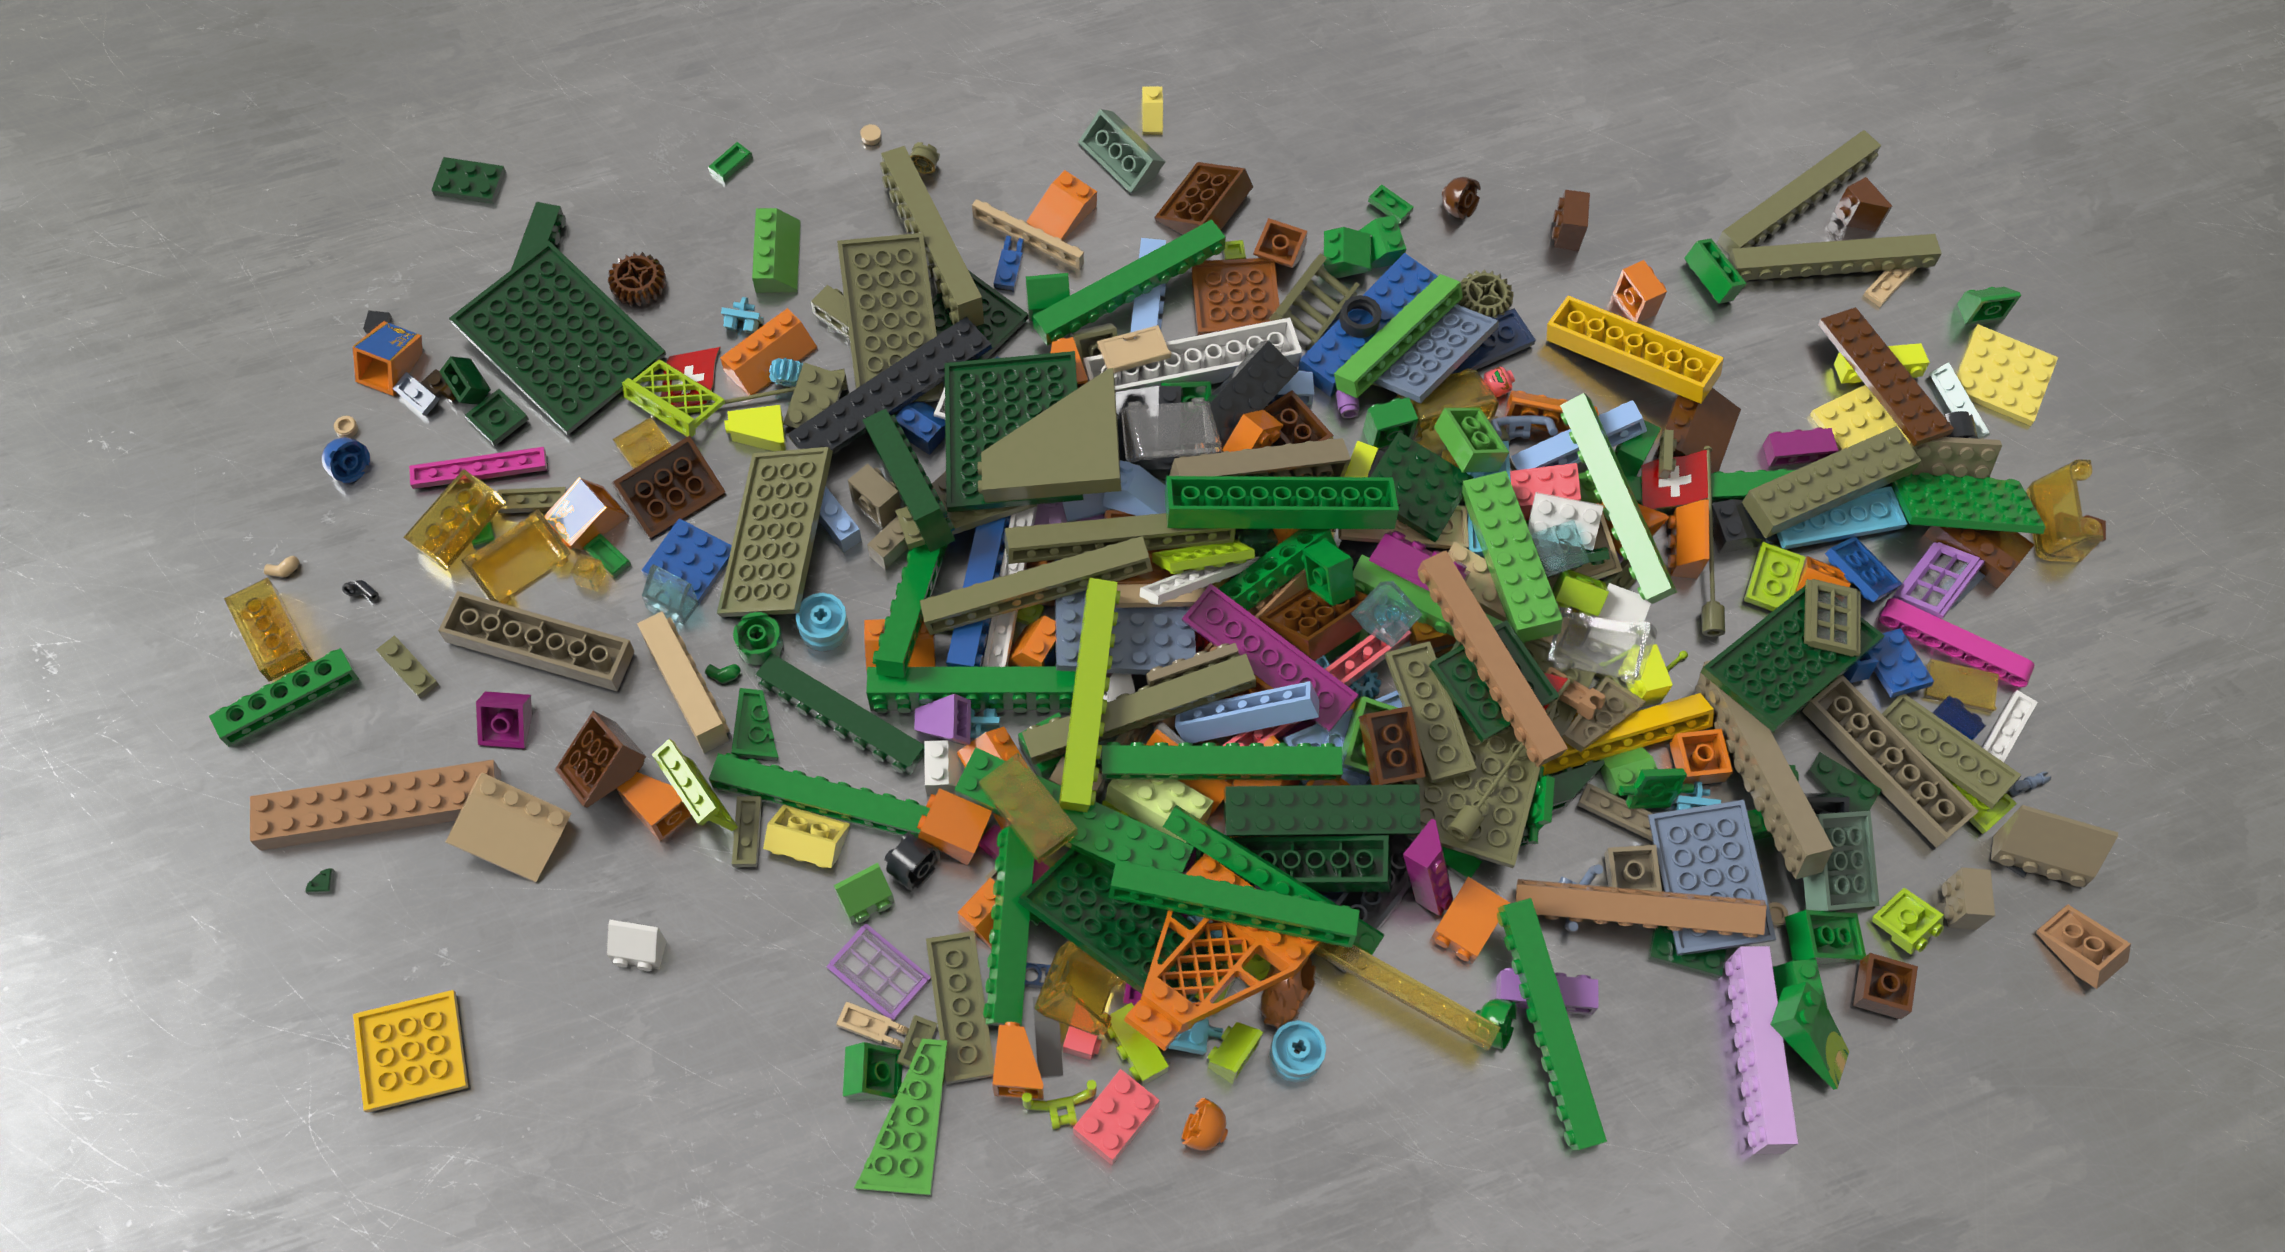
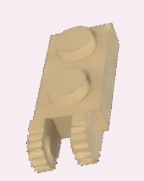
M849 1002L845 1003L836 1023L837 1027L878 1043H885L897 1049H901L903 1043L898 1039L886 1036L889 1028L902 1035H907L909 1029L893 1022L891 1018Z

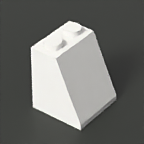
M1609 583L1607 586L1609 590L1608 596L1599 617L1594 615L1583 647L1589 649L1594 654H1602L1613 660L1631 651L1632 647L1635 646L1651 603L1646 599L1643 600L1640 594Z

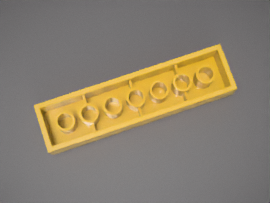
M1569 295L1547 323V341L1700 404L1722 373L1724 357Z

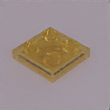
M651 417L613 439L614 444L632 469L671 447V444Z

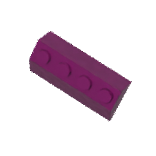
M1394 530L1393 532L1385 533L1369 561L1430 591L1427 585L1419 579L1417 570L1422 561L1441 552H1431L1425 549L1426 545L1415 540L1411 542L1405 539L1406 535ZM1454 561L1455 566L1466 582L1471 572L1466 570V565Z
M1431 819L1403 856L1416 903L1440 916L1452 904L1453 894L1436 820Z

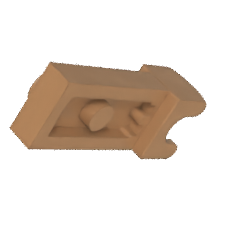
M1553 667L1546 671L1548 674L1567 677ZM1574 680L1572 684L1568 685L1559 699L1577 709V713L1592 720L1595 710L1602 709L1605 695L1594 688L1588 689Z

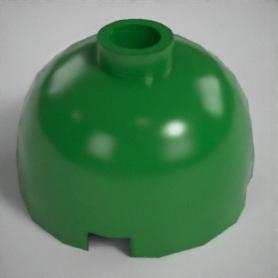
M1492 999L1485 1003L1481 1010L1476 1011L1474 1024L1477 1025V1033L1485 1044L1502 1050L1508 1046L1514 1027H1511L1512 1019L1516 1020L1517 1005L1515 1002L1505 999Z

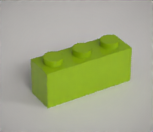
M1131 1002L1106 1016L1107 1025L1104 1026V1029L1109 1038H1115L1119 1045L1116 1049L1121 1059H1127L1131 1066L1128 1069L1131 1077L1144 1086L1167 1073L1169 1066L1157 1045L1124 1021L1125 1016L1134 1007Z

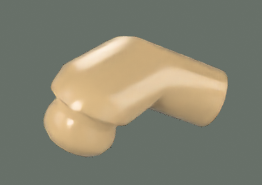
M289 556L279 565L266 564L264 574L286 578L298 568L299 559L296 556Z

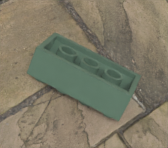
M1100 109L1078 141L1130 193H1134L1153 180L1166 162L1120 117L1109 110Z

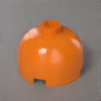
M1201 1098L1195 1105V1107L1199 1108L1195 1114L1190 1113L1182 1133V1139L1185 1141L1182 1143L1192 1149L1206 1151L1214 1148L1219 1142L1223 1143L1227 1137L1228 1129H1226L1227 1120L1225 1113L1220 1106L1206 1098Z

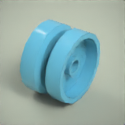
M817 593L810 595L801 602L800 611L796 613V622L800 637L805 645L813 650L822 652L833 650L840 646L847 638L849 632L848 618L845 606L841 600L832 594Z
M1298 1020L1281 1026L1272 1039L1269 1051L1270 1064L1276 1074L1286 1081L1296 1083L1307 1081L1316 1075L1325 1058L1326 1044L1324 1037L1318 1028L1308 1022ZM1294 1050H1299L1300 1053L1296 1054Z

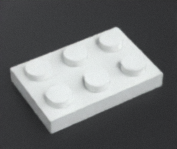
M1535 492L1528 522L1531 537L1533 539L1593 550L1603 505Z

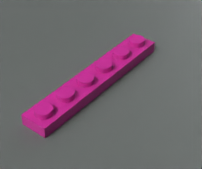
M544 447L410 465V485L412 489L547 470L546 450Z

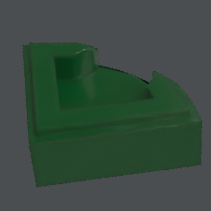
M328 868L320 871L317 876L308 882L305 893L308 895L332 894L335 870Z

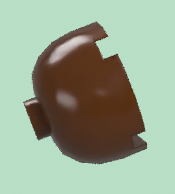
M1469 177L1454 178L1442 191L1445 210L1452 216L1462 220L1465 219L1466 215L1470 217L1479 203L1480 197L1477 196V190L1481 191L1479 182Z

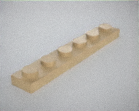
M976 199L972 204L973 218L1018 240L1023 238L1024 243L1079 270L1083 266L1084 252L1078 247L1071 246L1058 237L1050 236L1043 230L1036 229L1025 221L1018 220L1007 212L1000 211L986 202Z

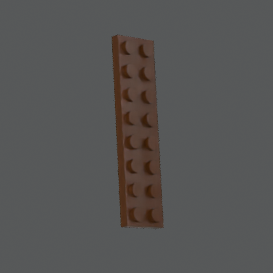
M1856 307L1820 319L1818 323L1820 328L1914 447L1952 433L1954 429Z

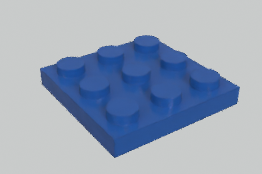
M679 518L641 571L643 575L700 604L728 565L732 545Z
M1856 536L1831 547L1825 553L1829 558V562L1834 567L1839 568L1845 574V578L1861 590L1860 592L1863 597L1872 602L1897 590L1903 584Z

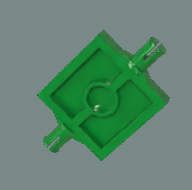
M1543 766L1540 767L1525 828L1529 830L1528 843L1538 844L1540 829L1552 821L1555 778L1548 775L1543 777Z
M1683 768L1641 770L1636 782L1632 786H1619L1618 792L1620 796L1628 795L1625 802L1629 809L1671 807L1674 799L1681 793H1693L1694 785L1692 783L1683 784L1687 776Z

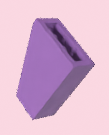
M952 694L915 708V731L964 745L970 744L971 700Z

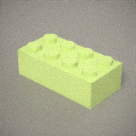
M1113 779L1108 784L1105 801L1112 804L1118 810L1129 814L1135 820L1141 821L1187 844L1189 843L1163 827L1175 805H1178L1203 822H1206L1210 817L1214 802L1179 780Z

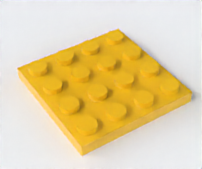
M454 990L353 1014L363 1111L366 1113L468 1088L457 997Z

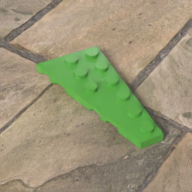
M922 1038L909 1066L907 1075L899 1088L896 1099L888 1112L854 1189L931 1195L948 1041Z

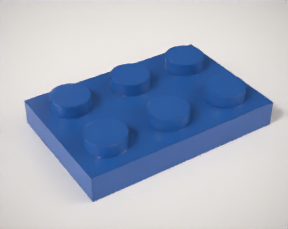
M1901 628L1882 633L1885 635L1883 640L1871 652L1878 660L1874 672L1890 698L1931 687L1934 683L1933 678Z

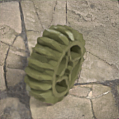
M1485 269L1482 273L1476 270L1473 274L1469 273L1466 278L1461 280L1463 298L1458 302V305L1485 316L1497 318V315H1504V312L1512 307L1514 296L1511 291L1512 285L1507 284V279H1501V274L1494 275L1493 270L1490 273H1486Z

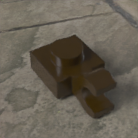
M437 369L421 382L438 398L443 395L452 403L457 400Z

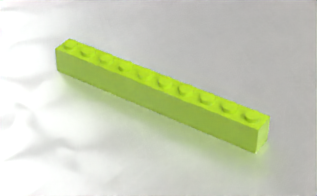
M1090 578L1087 585L1058 807L1061 809L1088 812L1090 805L1095 803L1096 791L1092 790L1093 782H1097L1099 768L1095 767L1096 759H1100L1102 745H1098V738L1103 736L1105 724L1100 721L1101 714L1106 713L1107 700H1103L1104 692H1108L1110 678L1106 677L1107 670H1111L1113 656L1109 655V648L1114 647L1115 634H1111L1112 626H1116L1118 612H1114L1115 604L1119 605L1121 591H1117L1118 582Z

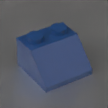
M913 402L905 406L896 416V419L906 439L930 455L946 437L945 419L935 417L934 412L936 409L927 403Z

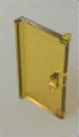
M1930 659L1928 662V672L1933 678L1934 683L1931 687L1926 688L1925 698L1991 713L1997 710L1995 701L1999 674Z

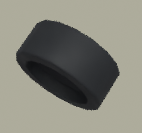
M1358 295L1349 298L1341 309L1340 324L1342 329L1347 334L1357 338L1371 336L1379 327L1382 313L1381 308L1374 299L1368 296ZM1354 309H1364L1373 316V320L1368 324H1357L1350 320L1348 313Z

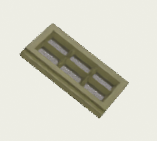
M1807 579L1805 585L1804 644L1844 655L1859 656L1861 592L1850 587Z

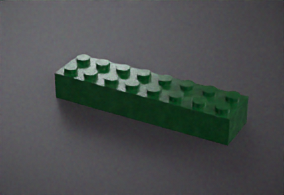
M883 409L863 419L862 421L930 553L955 541L952 534L955 528L950 518H947L948 513L935 488L933 489L929 477L926 476L923 466L919 462L908 439H906L895 415L890 416L887 409Z
M1419 785L1225 786V835L1228 837L1418 835L1421 833Z
M1389 835L1229 837L1316 892H1391L1392 846ZM1197 848L1196 862L1205 854ZM1231 870L1233 873H1235L1236 875H1238L1240 878H1242L1243 880H1245V881H1246L1247 883H1249L1250 885H1252V886H1257V885L1253 884L1252 882H1250L1249 880H1247V879H1245L1244 877H1242L1241 875L1237 874V873L1234 872L1233 870Z

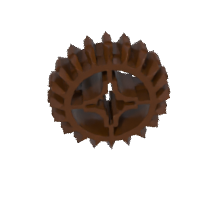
M634 252L633 256L630 257L625 254V259L618 258V264L612 263V269L609 270L608 277L609 288L617 300L620 299L623 304L628 302L632 307L634 303L641 306L642 302H646L649 305L650 299L656 300V295H662V289L666 286L665 270L658 259H654L651 254L646 256L642 252L637 256Z

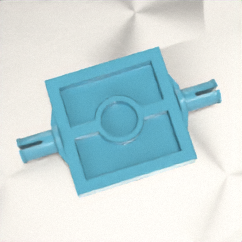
M1207 1017L1195 1023L1191 1029L1180 1033L1168 1048L1203 1055L1207 1052L1208 1036L1221 1039L1223 1028L1210 1026Z

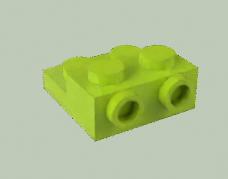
M1903 888L1873 916L1872 922L1892 935L1891 941L1912 955L1916 950L1922 952L1928 945V939L1931 936L1938 937L1944 929V914L1906 888Z

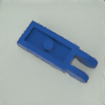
M1006 236L1004 249L1001 251L993 283L994 288L1015 290L1023 258V238H1019L1017 241V250L1011 251L1012 239L1011 236Z

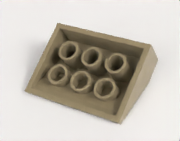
M2022 805L1994 834L1991 860L1999 862L2004 866L2014 865L2021 867L2025 872L2037 873L2047 876V878L2068 882L2076 887H2085L2096 877L2118 837V832Z

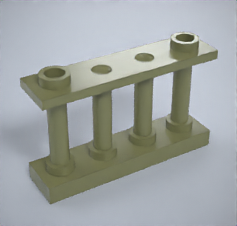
M1321 253L1315 258L1269 318L1270 321L1291 318L1293 326L1311 340L1305 348L1307 351L1322 337V334L1342 309L1345 301L1358 294L1355 290L1360 285L1356 282L1348 289L1324 270L1325 267L1322 264L1327 258ZM1314 275L1316 277L1320 276L1344 296L1339 304L1313 284L1314 281L1311 278ZM1302 290H1308L1333 310L1330 316L1326 318L1302 299L1303 296L1300 294ZM1292 304L1299 306L1322 325L1317 333L1291 314L1289 307Z

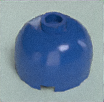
M342 437L334 439L327 444L322 453V464L325 471L334 479L343 483L354 482L361 478L365 473L361 471L365 469L366 465L369 466L370 453L367 447L352 438Z

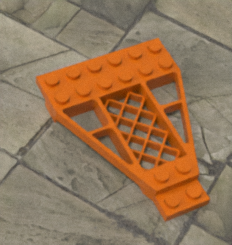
M1204 854L1186 873V875L1203 876L1210 880L1227 881L1240 886H1252L1207 854ZM1168 910L1141 999L1128 1012L1124 1021L1165 1051L1180 1033L1191 1029L1195 1023L1288 978L1293 979L1321 942L1203 918L1193 930H1189L1173 919V911ZM1171 928L1181 935L1184 941L1162 965H1159L1157 961L1167 929ZM1222 930L1223 938L1211 939L1210 931ZM1205 931L1206 939H1198ZM1227 932L1235 938H1228ZM1230 945H1242L1243 953H1231ZM1207 946L1209 954L1197 955L1195 947ZM1212 946H1225V954H1214ZM1191 948L1192 955L1183 956ZM1257 953L1282 972L1260 982L1243 968ZM1232 960H1238L1233 966ZM1215 961H1227L1229 969L1217 970ZM1193 962L1194 971H1182L1181 963ZM1198 962H1210L1211 970H1199ZM1176 964L1177 972H1168ZM1213 977L1214 986H1202L1201 978ZM1218 977H1223L1222 980L1219 982ZM1235 977L1240 978L1250 986L1213 1004ZM1196 978L1197 986L1184 987L1183 979ZM1178 979L1179 987H1170L1166 984V980ZM1203 993H1209L1208 996L1204 999ZM1186 994H1198L1200 1002H1190L1186 999Z

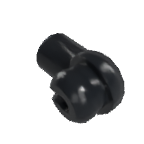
M363 580L350 581L342 586L344 594L349 596L364 595L369 601L376 600L379 595L376 590Z

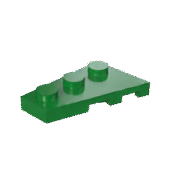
M740 688L731 754L738 757L778 761V753L774 743L763 690Z

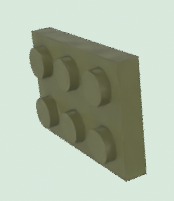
M804 362L783 424L796 429L837 402L846 376Z

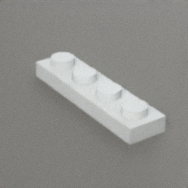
M2016 690L1983 748L2004 762L2038 702Z

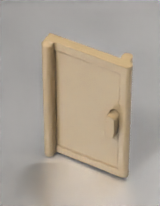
M1159 325L1097 341L1098 349H1100L1107 369L1113 368L1114 373L1171 358V351L1168 350Z

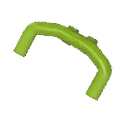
M1089 1080L1086 1090L1072 1096L1047 1101L1032 1100V1095L1026 1092L1022 1095L1023 1106L1028 1110L1049 1111L1052 1129H1058L1060 1126L1067 1124L1073 1126L1077 1124L1074 1105L1094 1097L1097 1092V1084L1094 1080ZM1067 1109V1114L1058 1116V1110Z

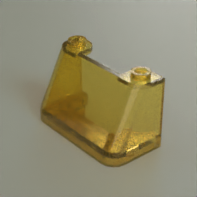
M1465 369L1462 372L1450 374L1421 403L1410 399L1418 417L1412 440L1422 439V432L1428 428L1429 431H1434V426L1444 408L1480 407L1487 419L1495 417L1499 406L1498 400L1478 371ZM1398 393L1396 394V398H1407Z
M2074 460L2033 481L2027 488V495L2046 526L2043 534L2033 533L2036 553L2044 560L2081 562L2104 539L2101 524L2093 518H2083L2077 481L2086 480L2091 476V460Z
M537 509L524 521L522 520L518 525L477 550L476 554H470L463 558L460 564L489 600L506 604L512 600L510 595L555 565L557 568H560L569 561L567 557L571 553L540 510Z
M1067 941L1059 948L1053 958L1035 1004V1010L1044 1017L1095 1036L1099 1034L1104 1035L1112 1025L1110 1022L1111 1016L1108 1013H1104L1111 990L1117 984L1121 985L1125 981L1071 941Z

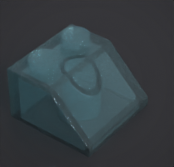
M1574 520L1531 534L1547 577L1590 563Z
M654 564L650 567L642 593L645 607L653 613L663 611L666 619L671 617L674 623L679 622L684 625L699 604L692 584Z
M1394 581L1380 582L1351 613L1365 631L1390 647H1393L1423 615Z

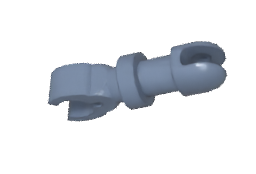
M2044 771L2034 777H2025L2024 780H2018L2009 792L2014 797L2025 792L2027 789L2033 790L2037 785L2048 783L2051 780V776L2045 777L2048 772Z

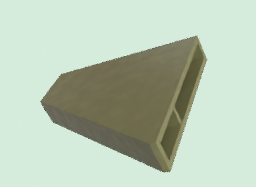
M1109 368L981 452V462H978V474L982 475V480H978L979 494H983L985 503L1121 491L1116 391L1113 368Z

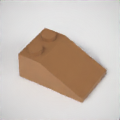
M2070 905L2065 906L2040 927L2036 933L2076 976L2096 989L2129 960L2131 943Z

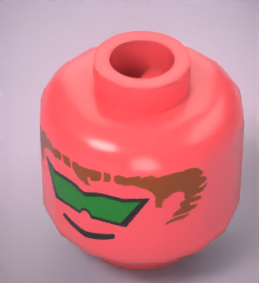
M1499 366L1486 372L1481 382L1488 396L1491 395L1494 398H1498L1511 392L1512 383L1515 382L1511 370L1506 371L1504 367Z

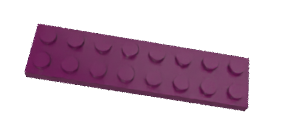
M1211 583L1182 618L1185 624L1216 647L1225 643H1229V645L1236 643L1240 656L1247 655L1254 675L1273 689L1311 681L1319 698V717L1312 720L1329 733L1358 698L1359 694Z

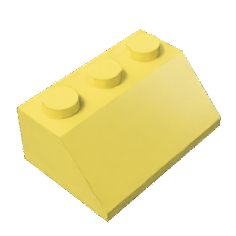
M783 805L767 824L763 849L769 850L776 855L783 854L793 857L797 861L814 863L821 868H832L840 856L850 829V823Z

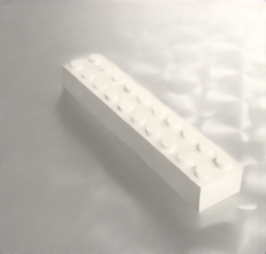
M1291 318L1168 341L1166 345L1168 350L1171 351V358L1114 373L1115 391L1159 386L1163 382L1211 381V384L1224 382L1261 341L1269 340L1294 367H1299L1302 351ZM1102 355L1083 358V367L1088 382L1107 370Z

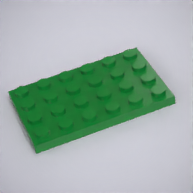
M1922 472L1919 475H1907L1890 483L1909 524L2043 534L2046 528L2021 483L2015 479L1997 480L1991 477H1986L1985 479L1972 476L1956 477L1949 474L1935 476Z

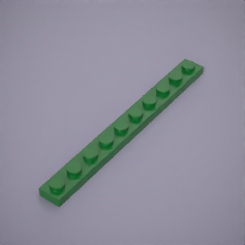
M1175 805L1163 825L1168 831L1265 891H1276L1283 895L1300 896L1312 901H1325L1328 904L1337 905L1178 805ZM1358 918L1357 935L1353 946L1372 956L1382 941L1384 933Z

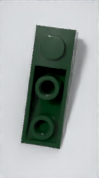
M1591 760L1577 769L1569 767L1561 771V774L1555 776L1547 774L1555 778L1552 811L1567 807L1586 787L1587 783L1599 773L1605 764L1604 760L1599 762Z

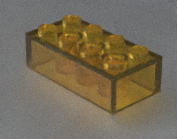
M463 469L403 538L416 550L447 571L506 502L496 491Z
M268 577L224 598L259 671L268 682L312 661L278 590Z
M1016 753L979 781L982 791L1038 863H1041L1078 835L1077 827L1019 753Z

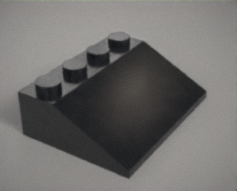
M1159 385L1116 392L1120 460L1139 465L1155 478H1166V476L1170 475L1174 459L1179 458L1181 386Z

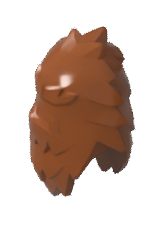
M1310 957L1293 979L1288 978L1263 991L1261 994V1014L1266 1018L1264 1020L1265 1024L1279 1029L1286 1023L1298 1019L1301 1008L1315 986L1316 967L1312 966ZM1271 964L1265 979L1282 971Z

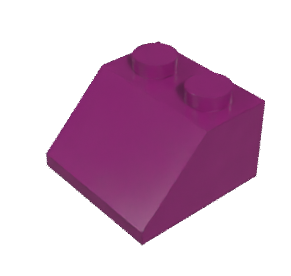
M485 691L476 701L478 745L525 748L532 718L531 695Z

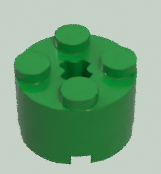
M753 612L742 617V620L738 625L736 624L733 631V638L741 658L747 664L763 665L771 653L780 657L783 639L778 623L774 618L772 619L763 612Z

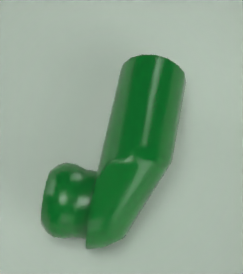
M709 664L705 669L706 675L720 683L732 681L741 673L740 667L736 664L722 669Z

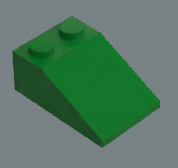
M1803 910L1785 917L1793 961L1816 959L1817 964L1858 962L1866 956L1857 913Z

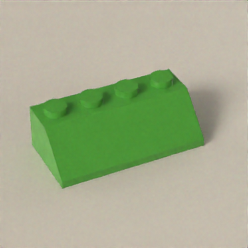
M756 208L752 271L755 293L798 292L801 221L778 208Z

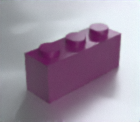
M1818 427L1805 431L1797 429L1784 433L1776 431L1769 434L1763 443L1769 467L1813 463L1838 452L1832 428L1823 429Z

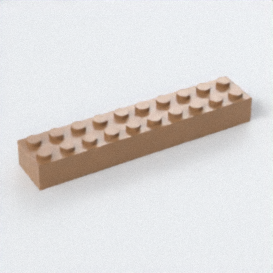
M494 760L250 796V842L261 851L456 821L478 776L481 773H485L501 781V771Z

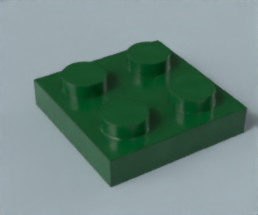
M500 389L496 390L465 414L466 419L494 446L529 420L528 416Z

